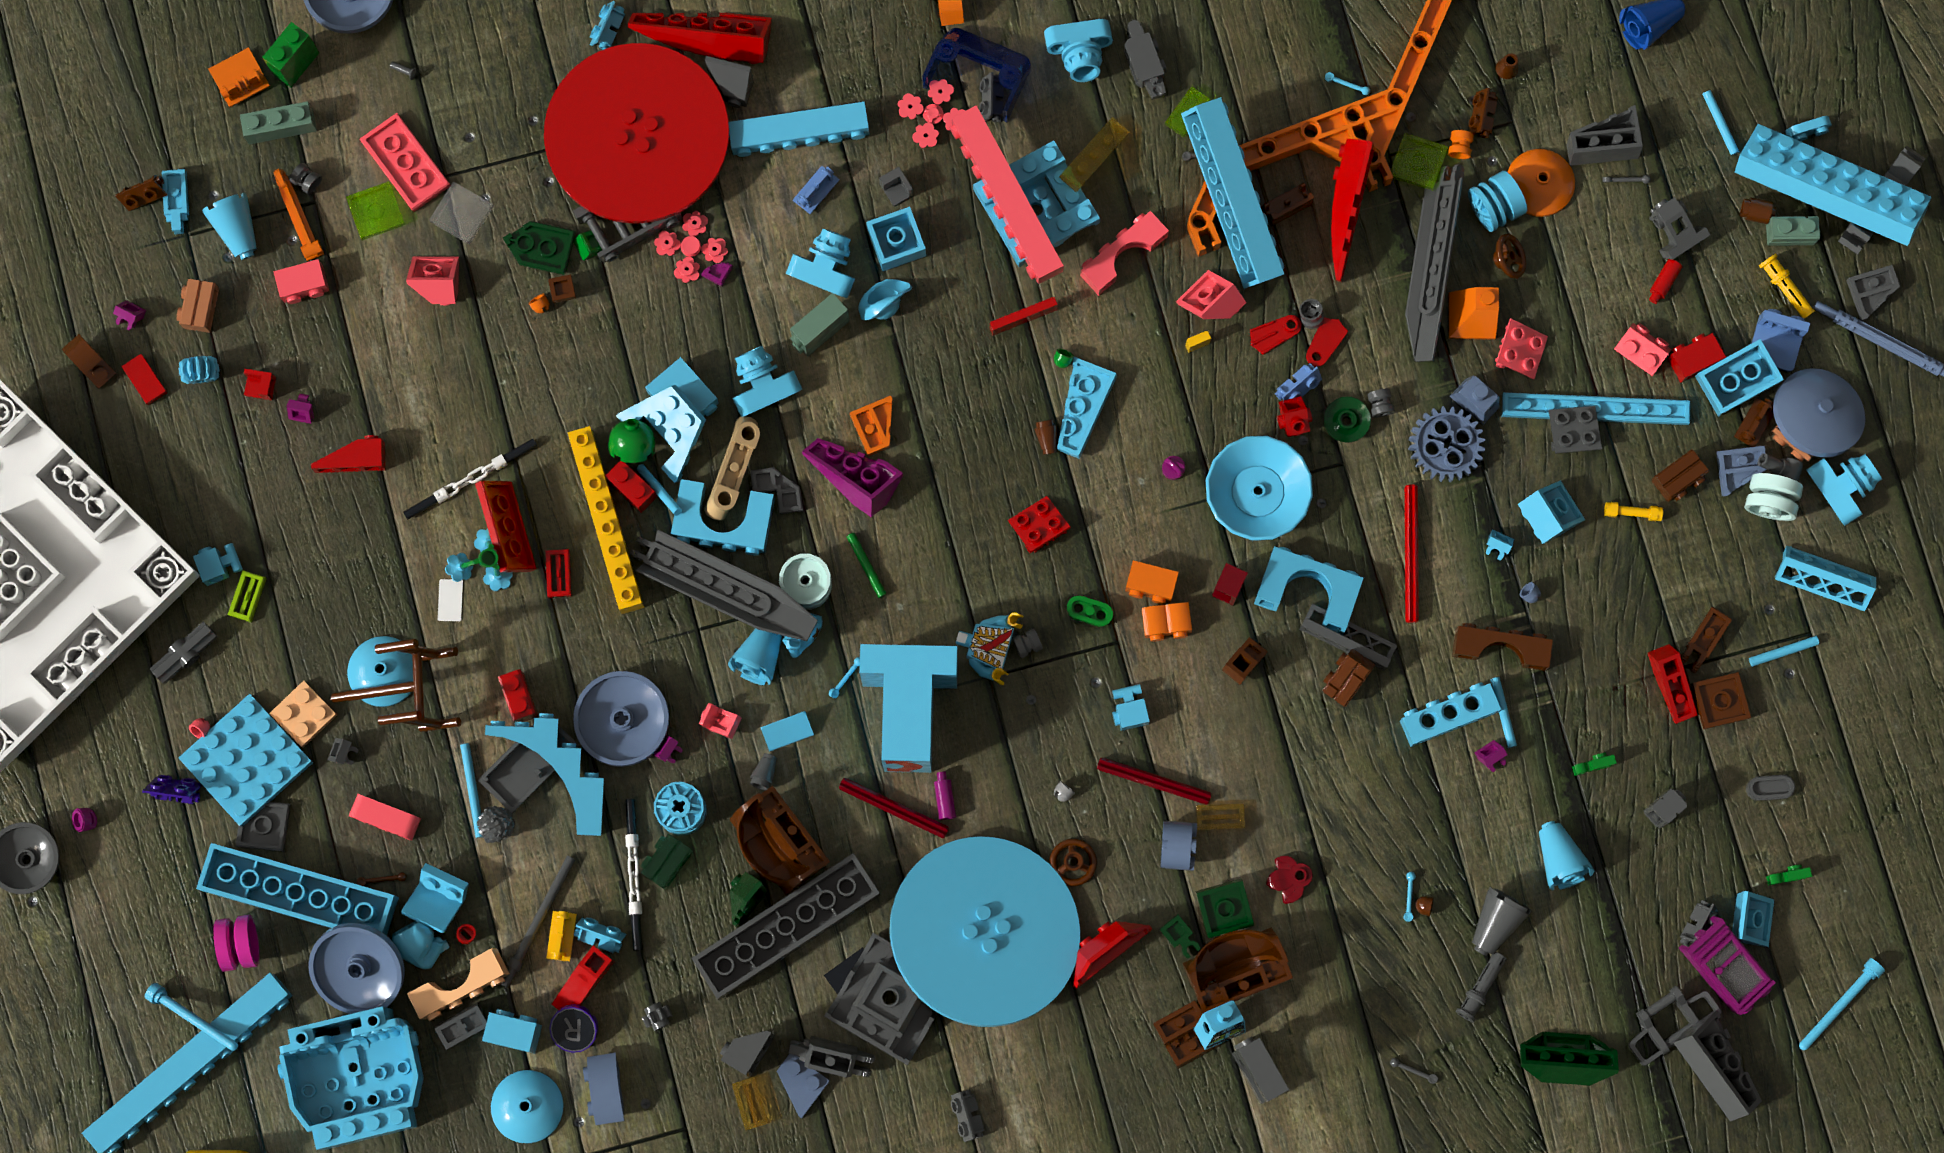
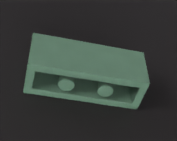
M308 101L240 114L243 136L249 145L317 131L314 111Z

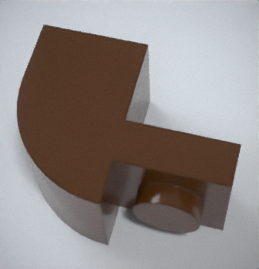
M80 334L62 348L68 358L98 389L116 374Z
M1249 637L1225 664L1222 671L1241 685L1268 651Z

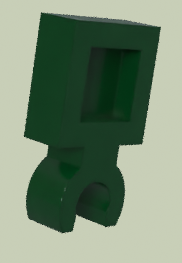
M1179 914L1159 929L1173 948L1179 944L1181 945L1182 954L1185 958L1189 959L1191 957L1187 952L1188 946L1195 947L1197 951L1200 950L1199 944L1195 941H1190L1188 938L1193 932Z

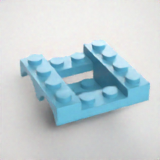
M1054 140L1009 164L1031 207L1039 205L1043 209V212L1037 218L1053 247L1056 248L1063 244L1078 231L1100 223V217L1090 200L1082 192ZM1045 177H1046V179L1048 180L1049 184L1051 185V187H1052L1053 191L1055 192L1056 196L1058 197L1059 201L1061 202L1062 206L1064 207L1065 212H1064V210L1062 209L1061 205L1059 204L1058 200L1056 199V197H1055L1054 193L1052 192L1051 188L1049 187L1048 183L1046 182ZM980 180L973 184V190L1018 267H1021L1026 261L1024 258H1019L1015 250L1017 244L1013 238H1008L1004 230L1006 224L1003 218L998 219L993 209L996 205L992 198L987 199L982 189L985 185Z

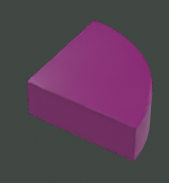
M719 263L709 266L702 272L701 276L722 287L733 265Z

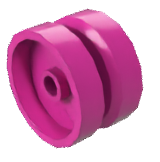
M252 915L237 916L234 923L229 918L215 920L214 945L220 969L223 972L236 970L239 962L243 968L258 967L260 960L259 940Z

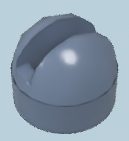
M1533 582L1526 584L1520 591V597L1528 603L1537 602L1538 597L1541 596L1540 589Z

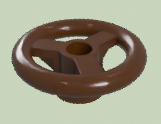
M1511 234L1501 235L1496 243V252L1493 255L1494 263L1508 277L1513 279L1520 278L1526 269L1524 249L1515 236ZM1511 243H1512V244L1514 245V247L1516 248V251H1517V253H1518V256L1516 255L1515 251L1512 249ZM1513 263L1519 265V268L1516 272L1510 269V266Z
M1067 839L1054 847L1050 855L1049 864L1060 875L1066 885L1079 886L1089 881L1094 875L1097 867V858L1092 847L1086 842L1079 839ZM1075 846L1086 851L1090 859V866L1083 863V858L1081 854L1076 852ZM1068 847L1069 853L1064 858V865L1057 868L1058 854L1061 850ZM1076 858L1078 864L1071 866L1069 859ZM1068 870H1082L1086 872L1085 875L1077 879H1069L1062 875Z

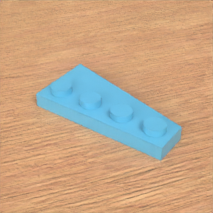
M1074 357L1068 397L1065 403V413L1062 419L1057 446L1058 451L1080 459L1117 378L1115 372Z

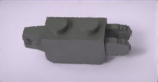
M1132 20L1127 25L1129 39L1125 43L1124 54L1136 86L1145 87L1152 100H1155L1166 94L1163 82L1165 72H1167L1166 65L1163 59L1159 60L1157 54L1159 47L1156 39H1152L1149 32L1144 33L1141 23H1139L1140 21Z
M811 1036L810 1039H804V1042L791 1040L788 1050L789 1054L800 1056L799 1060L805 1062V1067L842 1077H851L852 1074L863 1077L871 1076L872 1071L867 1067L855 1065V1060L873 1063L876 1058L870 1053L857 1050L858 1047L815 1036Z

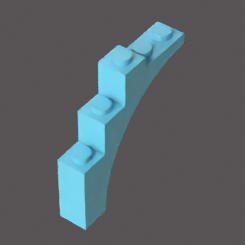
M539 713V718H534V727H529V722H515V726H505V721H491V725H485V735L503 737L521 743L537 752L552 765L564 781L572 798L576 814L577 835L601 836L604 778H600L599 773L585 772L584 777H580L581 748H576V743H562V747H557L558 719L554 718V714Z

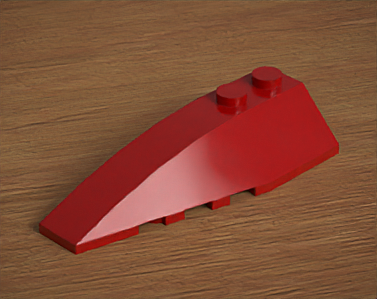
M632 13L628 21V28L656 41L692 53L722 58L727 61L740 60L757 64L763 63L767 55L772 18L734 13H719V17H707V13H698L696 17H686L684 13H675L669 17H664L663 13Z
M1346 139V144L1342 143L1338 157L1342 158L1340 167H1335L1333 180H1336L1332 205V256L1336 281L1340 283L1343 280L1375 150L1372 141Z

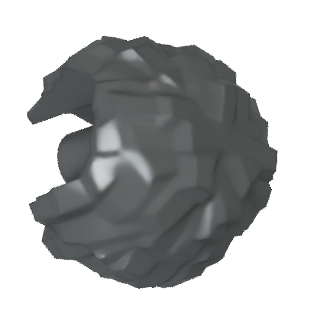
M497 806L487 807L477 821L479 833L483 836L486 843L501 842L503 839L511 837L514 832L515 820L512 819V813L506 808Z

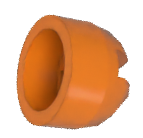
M544 293L536 296L529 302L532 310L538 314L544 313L543 307L545 310L549 309V301Z

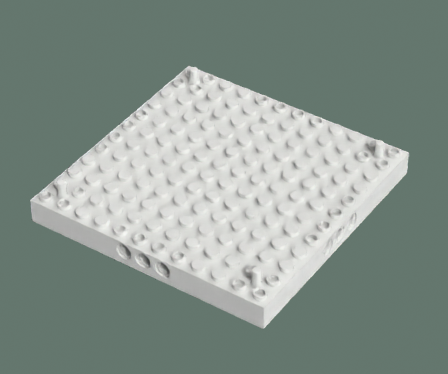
M0 380L1 773L199 578L200 574L28 405Z

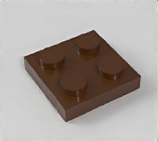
M1739 672L1691 684L1703 730L1751 718Z

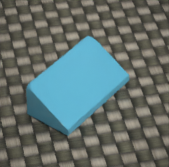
M805 711L761 727L769 752L814 735Z

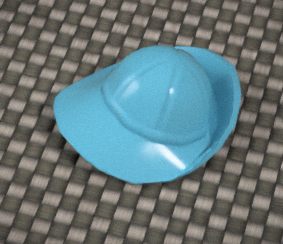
M886 279L876 283L860 300L858 310L861 319L871 320L876 318L885 320L892 317L899 309L900 298L904 293L912 289L911 284L895 279Z

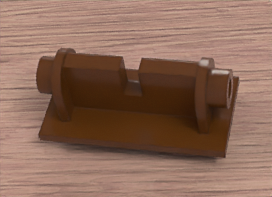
M1490 88L1476 92L1473 98V113L1469 120V132L1474 135L1480 133L1482 138H1489V135L1492 134L1494 118L1487 116V113L1495 114L1498 101L1496 93L1489 92Z
M154 175L141 184L138 183L129 188H123V191L115 194V197L128 211H131L167 196V193L162 189L164 179L162 176Z
M1756 398L1734 437L1750 447H1755L1774 415L1773 402L1766 398L1764 401Z

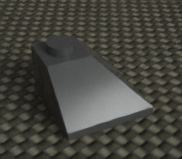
M706 56L705 62L708 74L718 88L723 100L729 106L740 108V106L747 107L754 83L751 67Z

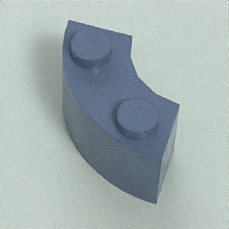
M616 1053L587 1057V1067H583L585 1082L589 1081L591 1101L587 1102L589 1116H594L595 1125L624 1121V1102Z

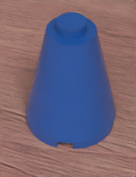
M1655 0L1624 8L1620 12L1619 22L1620 25L1624 23L1625 31L1622 33L1625 39L1637 50L1649 48L1684 17L1685 5L1682 0Z

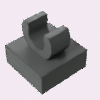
M335 738L327 760L344 765L345 763L352 765L354 761L349 760L347 754L349 751L358 753V749L351 746L352 742Z

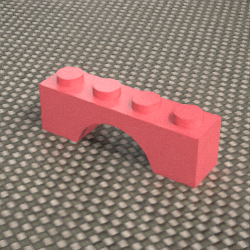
M1151 211L1146 215L1144 213L1140 214L1133 221L1134 225L1131 228L1121 230L1116 235L1117 240L1111 245L1106 243L1098 251L1100 254L1094 259L1090 257L1082 264L1081 267L1083 269H1081L1080 276L1098 296L1116 282L1117 274L1114 263L1123 251L1130 248H1143L1151 252L1168 237L1169 230Z

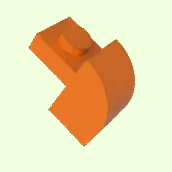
M938 0L941 26L964 23L962 0Z

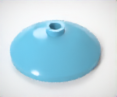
M380 636L365 641L354 651L349 660L347 676L351 689L355 690L413 681L412 654L398 651L382 654L375 652V645L400 641L393 637ZM383 665L384 671L377 673V667ZM412 692L361 700L372 706L388 707L402 702Z
M533 1070L518 1071L507 1076L495 1089L491 1101V1114L497 1129L508 1139L519 1143L538 1142L552 1134L561 1121L564 1109L563 1097L557 1084L547 1075ZM523 1102L529 1103V1109L527 1111H523L521 1109V1104Z

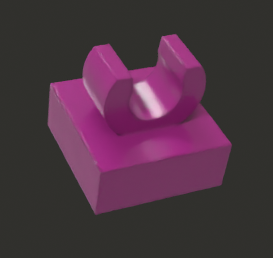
M126 300L115 306L113 314L118 316L116 319L117 325L122 324L126 320L128 321L127 330H131L138 321L144 319L146 310Z
M300 393L297 401L289 399L286 407L290 420L312 423L314 413L312 404L308 401L309 395Z
M666 735L662 745L653 756L664 762L675 763L676 760L671 758V753L673 750L682 753L683 750L677 746L678 741Z
M1495 740L1474 752L1477 759L1492 772L1496 771L1493 766L1494 763L1499 761L1503 766L1506 764L1504 757L1507 756L1504 747Z

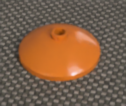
M1546 149L1526 151L1511 163L1507 171L1522 191L1527 204L1526 214L1545 217L1556 214L1569 203L1575 189L1573 170L1561 155ZM1544 175L1547 180L1541 181L1539 176Z

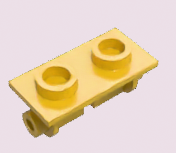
M553 911L546 959L570 962L577 914Z

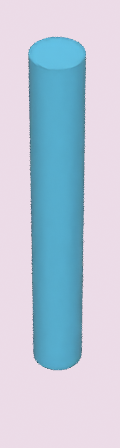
M1711 90L1706 91L1702 95L1730 155H1736L1740 151Z
M643 464L639 465L636 469L637 472L675 516L679 515L682 512L680 506Z
M1810 637L1750 657L1749 662L1753 667L1819 645L1818 637Z
M1495 677L1490 680L1501 707L1499 715L1507 747H1515L1517 743L1500 677Z

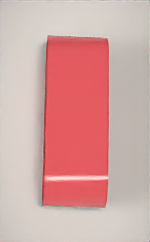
M357 794L349 813L351 818L411 841L421 821V818L360 794Z

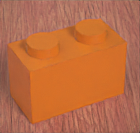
M1133 560L1125 591L1129 592V596L1142 599L1143 596L1152 598V602L1165 605L1166 602L1171 603L1179 572Z

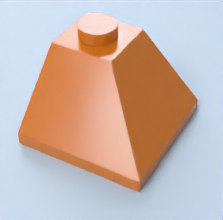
M1473 287L1449 292V339H1496L1499 314V288Z

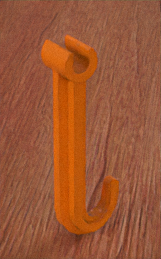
M276 169L273 172L301 241L302 246L300 248L304 257L309 261L324 255L319 241L314 238L288 175L283 169Z

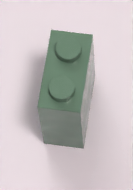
M833 293L830 294L790 328L792 346L799 354L804 352L808 357L850 321L848 309Z

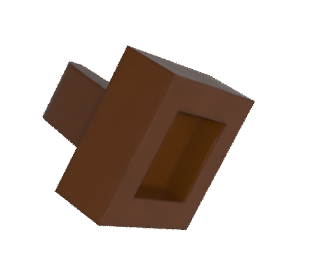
M571 274L548 279L553 303L576 299Z

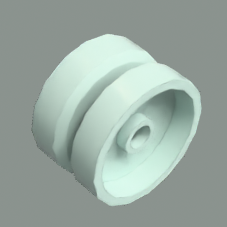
M1768 473L1753 474L1749 485L1753 493L1747 496L1744 508L1752 514L1779 521L1795 520L1799 507L1794 501L1801 499L1803 485L1796 480Z
M798 554L791 557L783 565L779 574V585L783 591L804 609L812 610L821 606L828 599L832 590V578L827 564L819 557L812 554ZM808 578L809 583L802 584L803 579Z

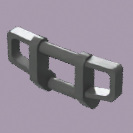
M1674 986L1669 990L1670 993L1647 1009H1641L1636 1012L1643 1030L1628 1043V1047L1642 1066L1649 1064L1660 1055L1670 1052L1669 1049L1674 1046V1041L1686 1029L1699 1021L1688 1004L1703 997L1707 1000L1713 1011L1718 1009L1719 1014H1721L1720 1008L1707 991L1685 1000L1679 988ZM1675 1002L1689 1024L1663 1040L1650 1018ZM1647 1033L1659 1051L1644 1059L1636 1049L1635 1044Z

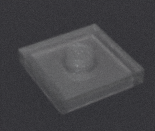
M453 182L429 221L470 245L494 206L487 200Z

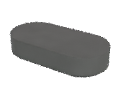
M1787 775L1755 777L1746 785L1747 795L1754 801L1786 799L1792 796L1795 791V783Z

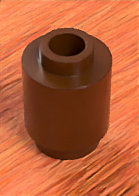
M1752 197L1749 199L1744 198L1740 209V217L1763 224H1768L1770 218L1775 217L1776 207H1773L1772 201Z

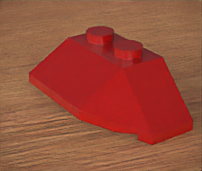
M1108 921L1098 929L1100 934L1093 939L1088 936L1079 943L1081 948L1077 952L1074 988H1079L1151 932L1152 928L1150 925L1115 921L1111 924Z

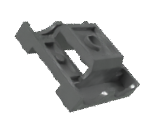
M872 933L865 949L848 974L840 992L824 1017L908 1066L938 1012L921 1001L905 982L894 959L891 943ZM887 991H893L897 995V1000L892 1005H887L883 1001V995Z

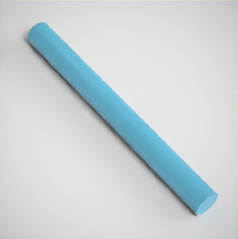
M470 743L460 745L475 836L476 838H482L483 836L479 833V826H477V821L481 815Z

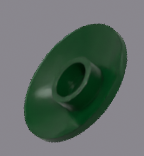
M1340 397L1329 404L1324 414V425L1329 435L1337 441L1344 443L1360 440L1369 430L1371 416L1367 406L1354 397ZM1342 419H1350L1351 424L1344 425Z

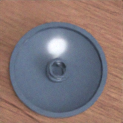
M304 0L309 13L315 21L331 31L346 34L362 32L376 25L388 13L393 0Z
M1811 368L1797 371L1779 386L1775 394L1773 413L1776 424L1783 436L1794 447L1804 453L1816 457L1841 455L1855 445L1863 433L1865 411L1860 397L1847 381L1832 372Z
M628 671L610 672L593 680L580 694L574 709V729L582 747L596 760L611 766H631L648 759L660 748L668 732L669 710L661 691L646 677Z
M345 923L332 927L318 939L309 957V974L316 991L328 1004L345 1013L353 1014L382 1006L387 1007L396 998L404 982V963L398 948L384 933L368 925Z

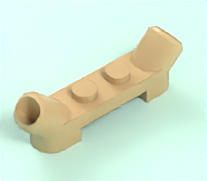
M741 416L736 420L734 432L711 495L704 507L706 515L714 520H724L729 510L734 507L753 449L757 446L760 430L757 421L751 417Z

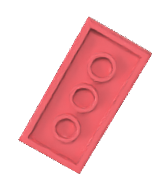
M398 113L360 138L367 151L413 212L451 186Z

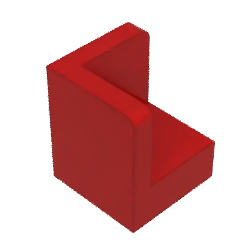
M244 369V374L247 377L244 395L246 397L272 400L276 377L270 372Z

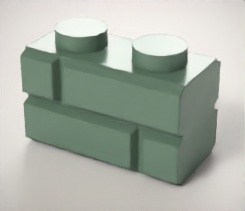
M1771 217L1769 223L1766 224L1767 245H1814L1820 239L1819 217Z

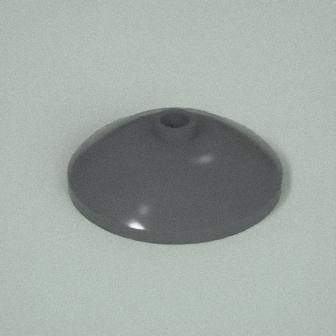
M27 822L15 823L0 831V887L14 894H30L44 888L53 879L59 866V848L54 837L45 828ZM26 856L31 857V862L29 864H25L24 862Z

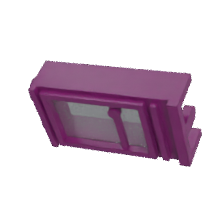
M1712 916L1710 920L1713 925L1707 931L1698 930L1694 935L1697 940L1689 947L1681 945L1679 949L1733 1013L1739 1015L1746 1014L1752 1010L1754 1003L1759 998H1763L1770 993L1775 981L1769 977L1725 924V921L1722 918Z

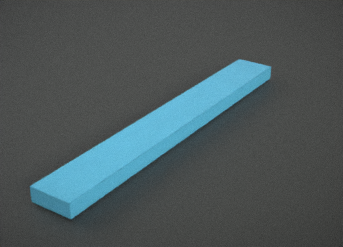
M1504 392L1502 394V417L1550 419L1548 410L1595 406L1598 421L1674 425L1690 424V401Z

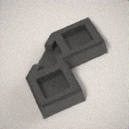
M774 467L751 470L753 491L762 493L777 492L780 514L803 512L801 490L798 485L790 481Z

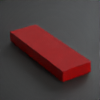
M1055 297L991 321L990 330L992 335L994 336L1057 311L1058 304Z

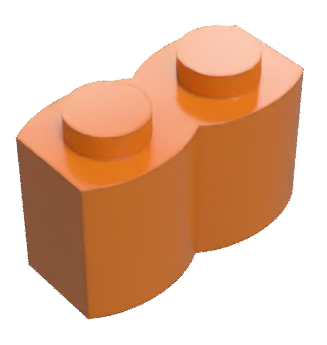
M1189 602L1149 606L1141 610L1145 638H1150L1151 642L1162 641L1164 636L1173 635L1174 639L1186 638L1188 633H1192Z

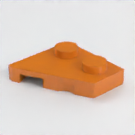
M891 396L854 410L849 414L867 456L885 450L890 446Z

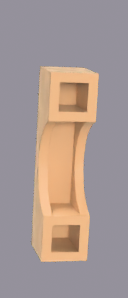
M491 948L470 959L469 976L459 988L448 991L439 987L435 982H428L407 993L419 1019L428 1018L429 1021H432L442 1015L440 1011L448 1007L452 1010L462 1005V1000L468 996L473 999L484 993L483 988L489 985L493 988L505 982L504 977L510 973L498 949Z

